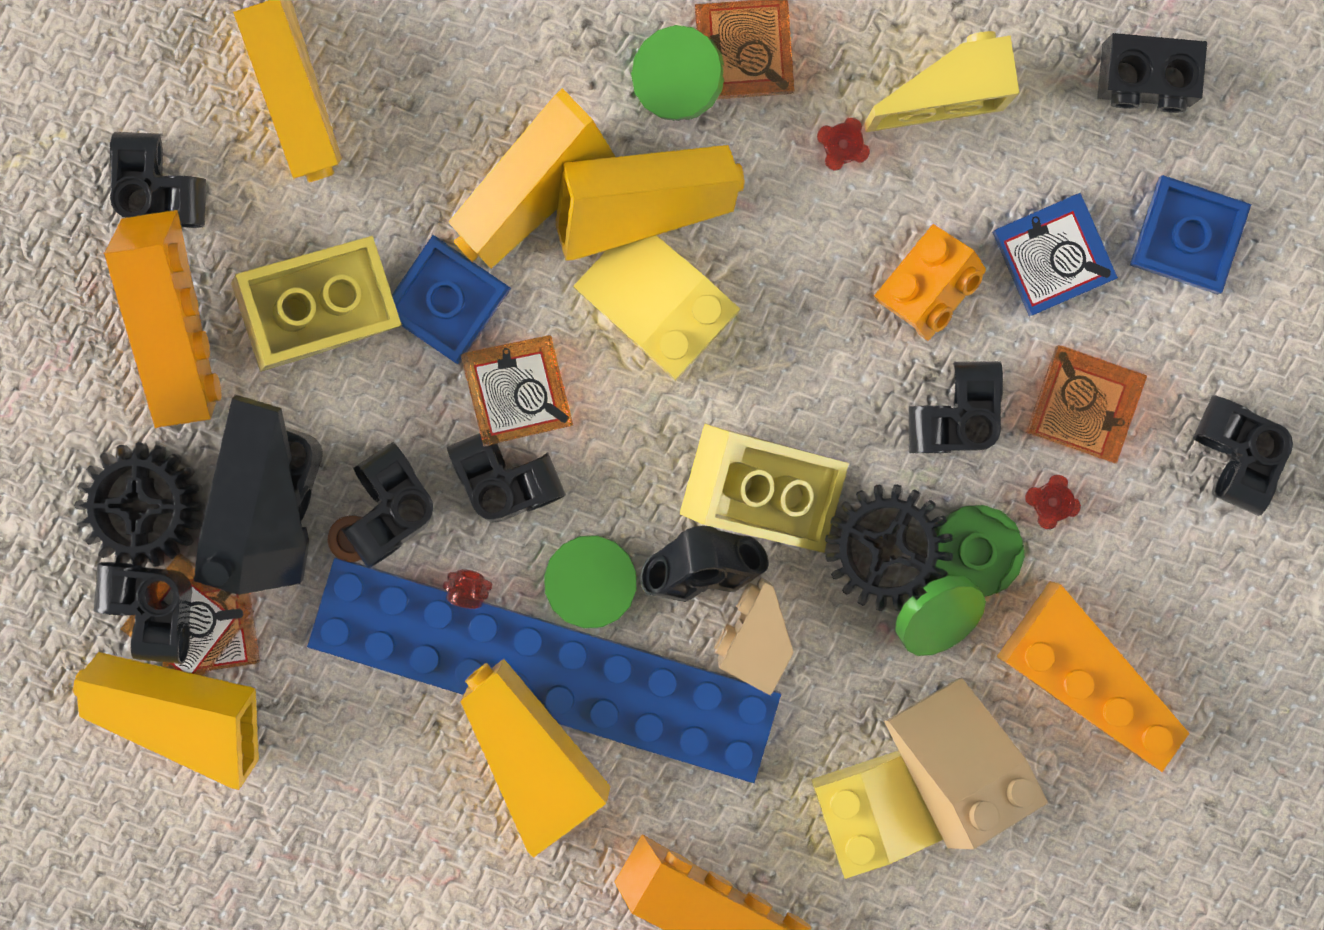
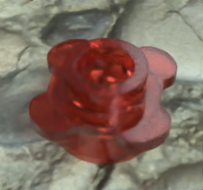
M847 118L844 123L837 124L834 127L825 125L818 131L817 140L824 146L827 155L825 165L830 170L838 171L842 168L843 164L853 161L863 163L869 157L870 150L867 145L863 144L862 124L859 120ZM841 140H845L848 143V146L844 149L839 146Z
M1052 475L1048 483L1039 488L1031 487L1025 494L1026 503L1034 507L1038 514L1037 522L1044 529H1053L1056 527L1057 521H1061L1068 516L1075 517L1080 512L1081 504L1078 499L1074 498L1073 493L1067 487L1068 480L1062 475ZM1052 497L1057 500V504L1053 507L1049 505V499Z
M461 569L457 572L448 573L447 580L449 581L443 583V589L447 591L446 599L450 603L463 608L476 609L482 607L483 601L488 599V590L492 589L493 584L485 580L484 576L476 571Z

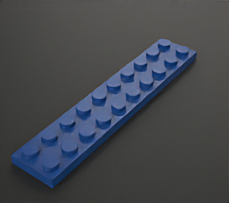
M337 557L333 560L307 645L308 648L462 695H464L468 684L465 682L466 679L475 670L485 663H488L492 668L505 659L558 724L751 783H755L781 698V692L776 690L770 696L737 678L379 569L367 568V566L356 562H347Z

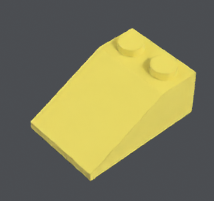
M985 31L968 36L967 42L957 46L877 103L864 123L865 132L1004 111L1020 93L1011 35L996 38L995 31Z
M657 235L606 250L573 286L675 382L740 311V308L709 279Z
M373 236L235 274L231 282L260 372L299 361L402 326Z
M704 424L680 515L703 525L824 553L827 544L825 538L826 535L830 534L832 527L830 521L835 516L849 463Z
M899 750L811 779L840 869L845 879L892 864L943 840Z

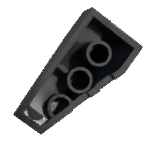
M236 394L231 400L198 542L194 575L195 582L241 595L301 584L304 579L309 537L307 527H302L298 510L301 498L299 489L293 486L289 467L292 456L282 408Z

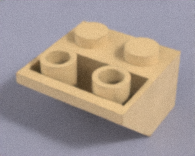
M761 577L757 585L749 582L736 605L738 611L742 613L734 627L729 624L725 625L714 649H716L715 653L719 655L717 661L720 669L771 696L794 652L775 589L769 581Z

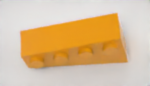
M178 210L121 218L104 252V256L154 427L159 428L211 420L216 401H221V385L218 375L211 372L209 340L206 332L202 329L198 300L194 290Z
M1049 581L996 656L1161 772L1164 771L1190 734L1059 583Z
M643 834L614 881L631 913L663 930H811L812 928L806 921L792 913L787 912L785 917L772 910L773 906L762 897L752 892H748L746 895L734 888L722 876L712 871L707 872L684 856L667 849Z

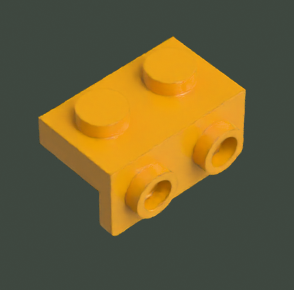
M932 224L876 292L874 297L881 305L913 326L922 338L929 341L936 332L943 330L948 325L953 311L965 296L971 295L976 291L982 281L986 268L973 249L935 224Z

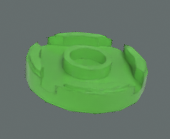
M674 25L657 30L642 43L634 57L631 73L634 92L644 108L662 119L680 121L697 118L714 105L722 92L724 83L722 54L712 39L693 27Z
M985 505L963 506L945 516L947 522L935 529L938 536L945 533L953 535V541L939 543V551L953 553V560L943 561L938 559L936 566L945 569L948 572L947 576H965L979 587L984 597L1007 589L1019 575L1025 558L1024 545L1016 523L1002 511Z
M599 535L579 536L564 543L550 558L544 574L545 594L553 611L567 623L581 628H601L618 620L631 606L637 589L636 569L629 554L615 541Z
M946 576L934 580L923 587L927 593L918 600L914 596L907 600L897 617L895 627L897 636L907 651L917 656L934 655L943 652L962 641L977 626L984 614L986 601L982 591L969 578L965 576Z

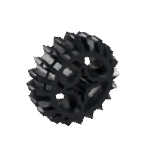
M137 442L133 448V453L127 445H119L116 447V458L110 453L100 455V462L104 470L97 466H89L86 469L88 475L94 480L93 483L80 482L77 486L81 492L88 494L87 500H79L74 504L76 509H87L88 517L78 520L77 525L79 528L92 527L93 531L85 538V542L88 545L96 544L100 541L103 542L98 552L101 558H107L115 552V564L128 563L131 558L133 566L140 565L145 567L147 559L153 567L162 566L164 564V554L171 559H176L181 555L176 542L184 546H190L194 542L192 536L185 530L186 528L200 529L202 526V522L192 518L191 515L192 511L205 510V503L192 502V494L200 493L203 487L201 484H187L186 481L195 473L194 469L186 467L177 471L181 464L182 456L172 454L165 460L166 448L164 446L155 445L149 454V448L146 443ZM132 469V478H127V486L124 493L117 498H108L115 481L123 473ZM149 469L159 474L166 481L172 492L173 499L163 498L156 492L154 478H149ZM140 500L147 502V504H158L160 507L147 509V512L133 510V507H122L121 504ZM108 513H114L123 518L126 524V534H131V541L116 531ZM163 513H173L172 520L166 531L158 539L148 544V533L153 532L154 521Z
M898 484L893 486L891 498H886L883 485H875L874 495L876 500L870 501L865 491H858L856 496L861 504V507L858 509L848 501L843 502L841 507L850 516L849 519L845 521L839 517H832L830 521L833 526L843 529L841 536L832 534L826 535L825 538L827 543L839 544V552L826 554V561L834 562L841 560L843 565L842 568L831 573L832 578L836 580L848 575L851 581L843 587L842 591L844 594L849 595L857 587H860L862 592L858 597V604L862 606L867 604L872 594L876 595L875 606L877 611L885 610L887 597L893 598V606L896 611H901L904 606L903 595L908 594L909 598L914 596L918 600L921 595L917 588L927 586L931 582L928 579L931 574L938 578L948 575L945 569L936 566L938 559L943 561L953 560V553L939 551V543L953 541V535L945 533L938 536L935 529L944 525L947 522V518L942 515L931 521L927 515L934 510L936 503L929 500L921 509L915 505L920 499L921 493L915 489L909 494L907 501L901 500L903 488L902 485ZM883 508L900 509L895 520L883 532H875L859 525L866 516L874 511ZM912 517L920 523L926 534L928 542L927 558L913 551L906 542V533ZM900 525L895 536L897 537L895 546L901 549L902 553L910 556L911 560L904 556H898L896 559L892 555L890 556V561H883L879 569L883 559L881 557L883 549L877 546L878 543L870 540L868 536L876 540L881 539V537L884 540H888V534H895ZM852 538L859 540L860 543L867 546L872 554V562L868 569L870 571L867 577L861 574L853 560ZM895 563H901L908 567L911 566L921 571L912 581L898 587L879 585L883 575Z

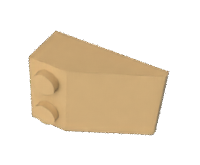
M963 678L956 679L884 721L947 848L976 849L1048 804L1026 758Z

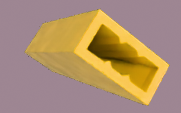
M268 0L234 11L233 14L293 179L305 175L308 182H313L335 174L332 166L338 165L342 157L292 1Z
M563 88L554 95L449 220L450 225L460 235L453 242L471 262L480 257L492 269L557 210L563 163L615 157L593 119Z
M729 145L563 163L555 226L565 260H576L734 212L738 192L743 191L745 184L741 164L735 163Z
M98 652L86 668L81 669L75 677L73 692L77 696L79 717L229 788L240 790L259 761L256 688Z
M503 659L492 668L488 663H485L475 670L465 681L468 687L460 702L525 848L534 858L606 805L611 786L507 661Z

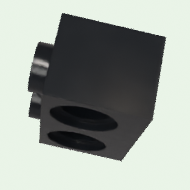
M1112 33L1102 43L1097 99L1111 100V106L1116 108L1132 109L1138 108L1140 103L1158 104L1157 110L1161 112H1185L1187 107H1191L1203 97L1207 41ZM1120 63H1127L1135 68L1137 72L1136 83H1127L1120 77L1118 73ZM1167 67L1176 68L1182 73L1184 78L1183 87H1174L1167 81L1165 76Z

